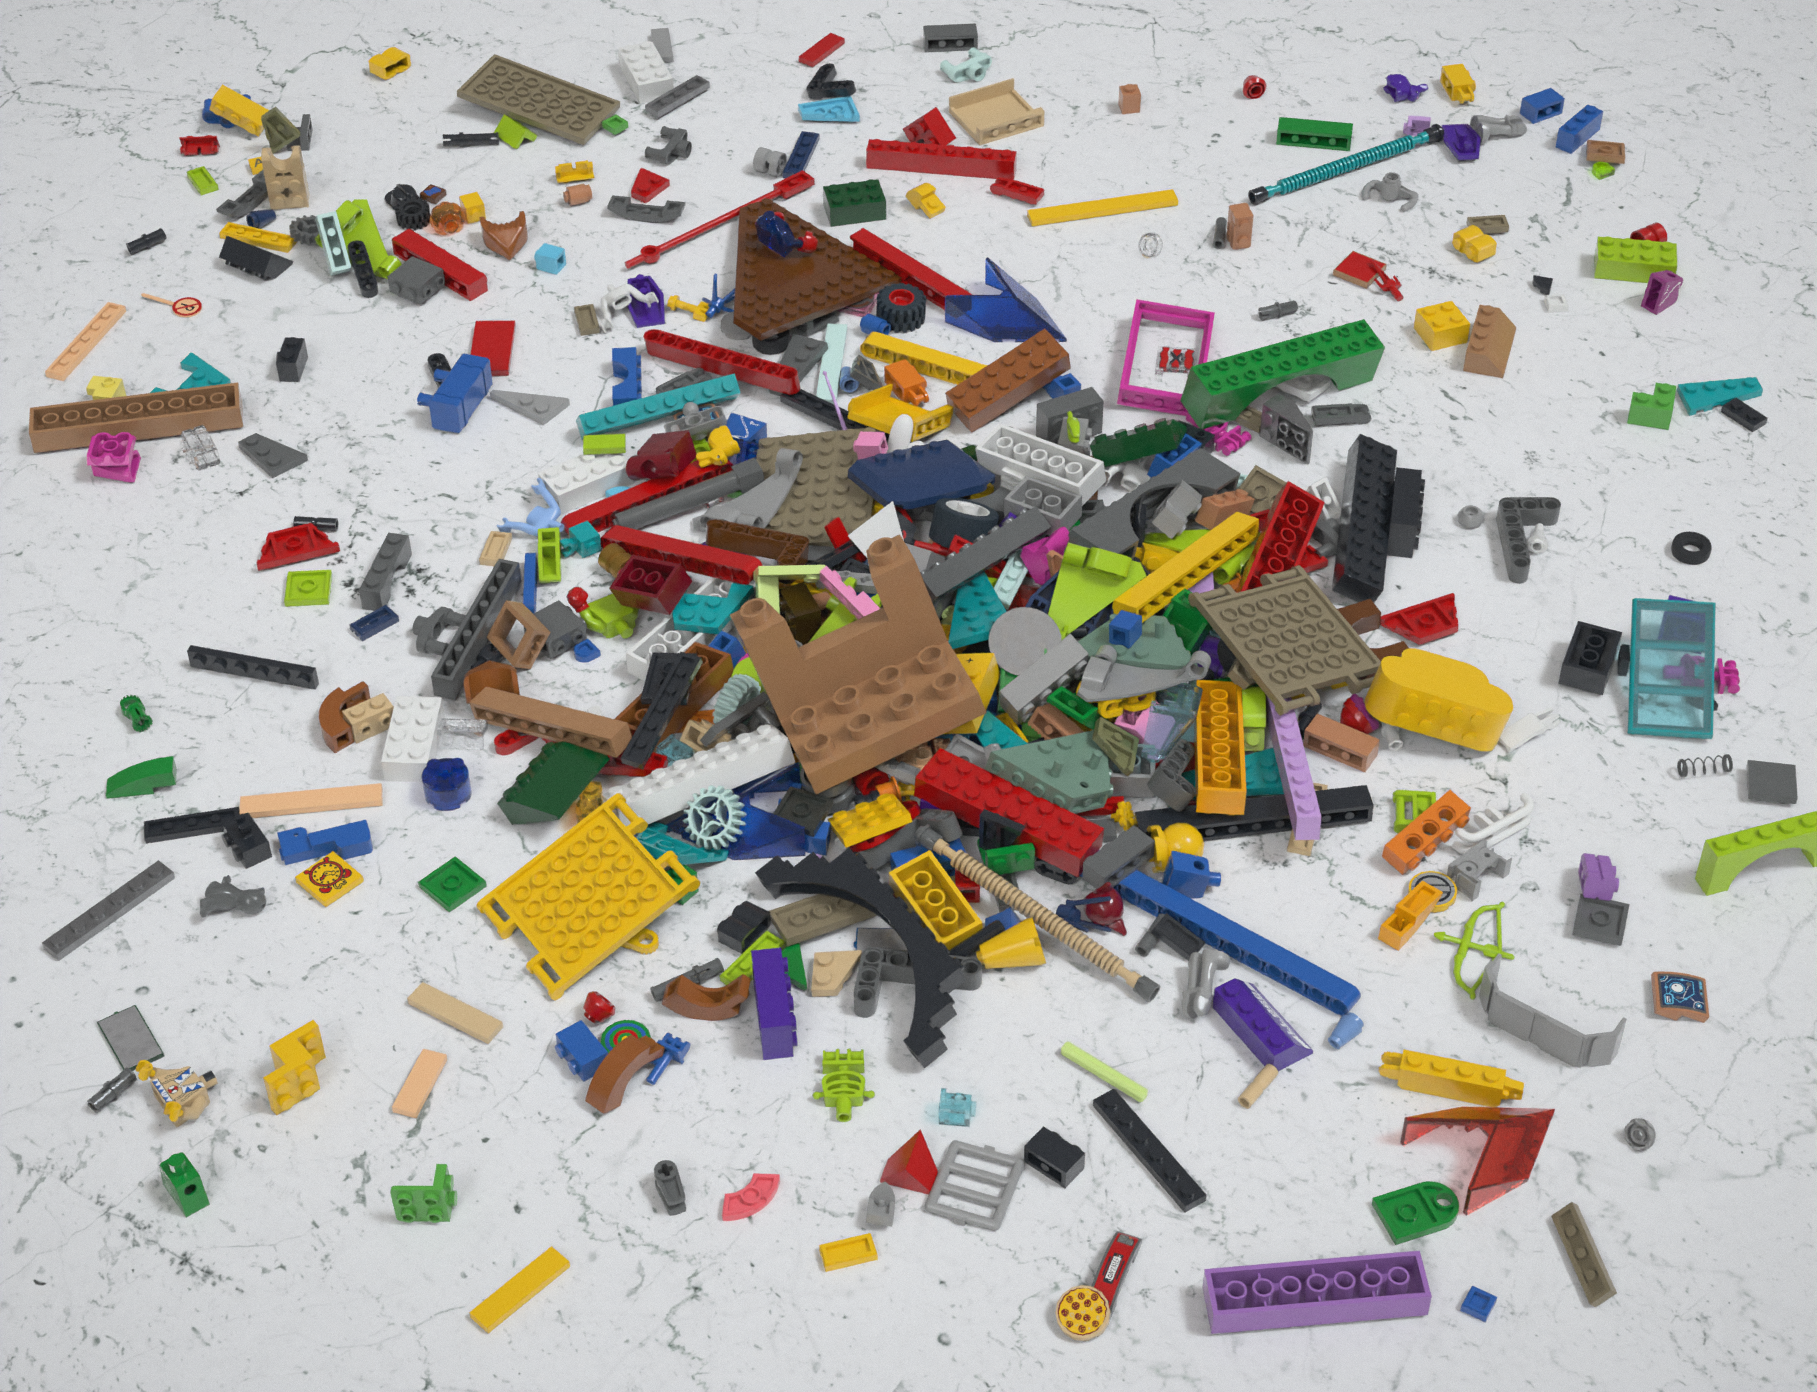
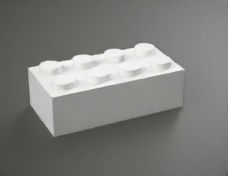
M652 41L618 48L619 67L639 104L651 102L674 88L673 77Z
M622 453L582 454L538 472V478L543 480L546 489L557 502L561 515L606 496L605 491L618 486L628 487L634 484V481L629 479L626 474L628 460Z
M396 696L381 760L385 781L431 783L445 719L442 697Z

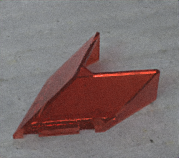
M1462 1106L1404 1118L1400 1143L1405 1146L1442 1125H1446L1448 1129L1453 1128L1454 1125L1465 1126L1464 1129L1467 1133L1477 1127L1481 1129L1488 1139L1468 1186L1463 1213L1467 1216L1528 1182L1555 1109Z

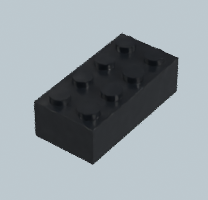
M1396 467L1387 556L1412 558L1413 550H1418L1419 537L1416 536H1419L1421 532L1422 521L1420 520L1422 519L1424 493L1420 492H1424L1425 479H1421L1422 470Z

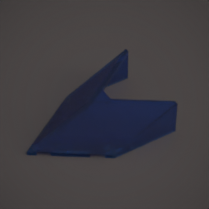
M988 257L985 263V284L1003 291L1000 295H947L945 297V323L992 342H1003V339H1015V342H1025L1043 329H1046L1059 342H1067V338L1038 299Z
M800 762L731 789L733 795L736 794L740 797L738 802L745 805L740 811L745 812L747 815L741 817V821H744L746 825H740L739 829L743 834H735L737 841H729V847L721 845L722 849L729 851L727 858L735 861L774 858L777 855L780 858L806 856L803 826L750 805V799H755L754 793L786 792L793 783L801 784ZM718 799L709 802L705 808H710L713 803H717ZM727 811V819H728V820H729V811ZM709 813L711 816H713V819L715 821L720 822L718 819H716L717 816H715V814ZM683 814L666 824L668 826V833L673 831L680 834L682 839L696 844L697 840H691L689 838L691 833L685 831L689 824L682 821L688 818V814ZM724 827L718 828V829L716 830V832H713V833H712L711 836L718 835V834L721 833L725 828H724Z

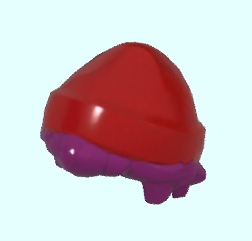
M1352 694L1350 698L1345 700L1340 714L1341 724L1368 735L1379 727L1378 720L1367 711L1362 697Z

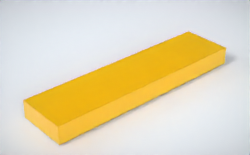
M228 222L219 232L221 239L229 236L253 246L289 253L297 243L290 235Z
M551 1246L470 1311V1318L487 1333H490L570 1267V1262Z

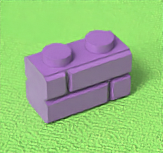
M1583 853L1580 859L1578 875L1584 898L1596 899L1598 897L1599 900L1610 901L1613 893L1618 892L1619 878H1615L1616 866H1612L1609 856L1598 855L1595 857V854Z

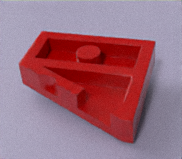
M640 168L631 190V197L646 204L668 188L670 180Z

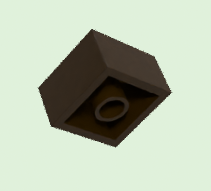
M804 582L779 589L780 615L786 620L794 640L799 641L802 645L809 643L821 627V610Z

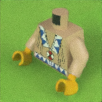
M140 1060L135 1069L139 1072L138 1077L140 1080L146 1081L148 1077L151 1079L150 1083L154 1096L164 1109L163 1114L168 1115L176 1128L189 1119L196 1120L200 1117L204 1109L210 1104L207 1089L218 1084L211 1070L198 1077L190 1066L181 1069H161L153 1067L152 1063L147 1060Z

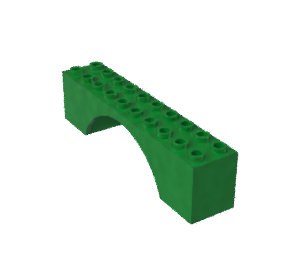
M1365 319L1192 366L1180 401L1200 429H1205L1236 420L1240 413L1260 395L1287 380L1311 374L1328 376L1338 390L1370 382L1374 378L1385 346Z

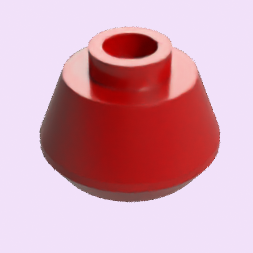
M1256 75L1248 76L1243 82L1244 96L1249 99L1261 97L1267 87L1265 80Z
M597 991L589 992L583 1005L585 1010L584 1016L593 1023L597 1021L602 1023L615 1015V1006Z

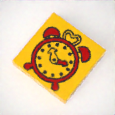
M333 851L295 876L296 883L325 907L364 882L363 876Z

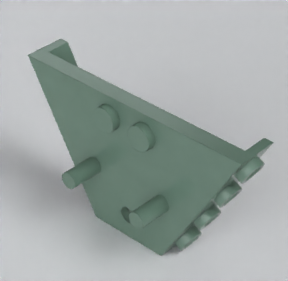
M1117 614L1110 615L1109 621L1078 641L1089 653L1088 662L1091 656H1095L1098 648L1102 645H1110L1116 650V663L1140 668L1176 670L1186 666L1191 658L1189 650L1184 648L1181 637L1176 635L1174 625H1170L1164 616L1153 615L1142 623V635L1130 649L1123 645L1109 643V624ZM1197 680L1189 681L1191 686H1197Z
M1094 730L991 751L985 766V770L1011 782L1014 786H1019L1029 791L1032 795L1038 798L1042 797L1074 814L1104 807L1107 798H1111L1113 794V784H1110L1112 770L1108 766L1110 758L1092 739Z

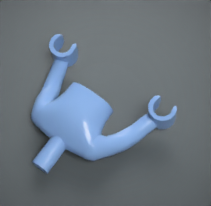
M537 478L539 485H531L536 494L542 495L550 508L536 506L529 513L526 523L511 522L504 517L502 519L504 525H496L500 532L509 533L512 529L538 536V529L559 527L560 532L564 530V525L556 521L561 515V510L551 493L546 489L541 478Z

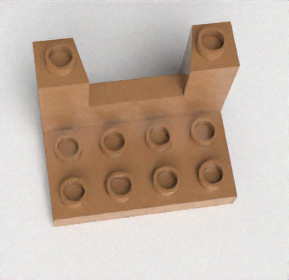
M900 534L893 538L884 537L877 539L866 550L871 578L883 608L798 648L786 620L762 598L751 599L745 602L739 611L730 614L770 703L815 794L821 793L986 714L977 689L946 638L917 563Z

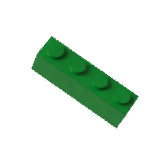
M1279 117L1276 145L1350 151L1353 123Z

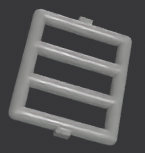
M954 1140L948 1148L924 1206L925 1210L955 1219V1223L965 1226L966 1223H970L994 1231L999 1230L1024 1169L1025 1161L1018 1157L996 1152L995 1147L985 1145L982 1148ZM958 1152L1013 1168L1009 1177H1005L954 1161ZM952 1172L1005 1188L1001 1198L946 1183L949 1173ZM942 1192L995 1207L996 1210L991 1219L937 1202Z

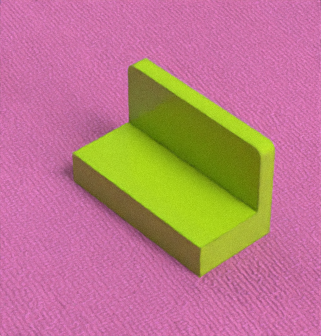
M505 114L494 133H499L500 139L515 149L519 148L524 137L533 142L537 138L535 133Z

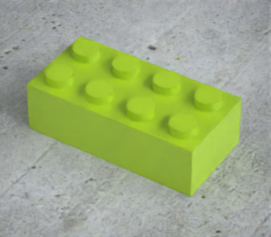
M1598 236L1594 253L1595 279L1648 283L1651 273L1669 270L1676 274L1677 243L1612 238L1609 236Z

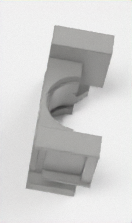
M1485 839L1448 865L1447 876L1452 879L1456 875L1455 885L1457 889L1470 898L1472 902L1479 896L1481 880L1478 878L1487 867L1501 878H1505L1510 872L1512 857L1506 860L1502 856L1497 855L1494 852V848L1489 850L1487 848L1488 841Z

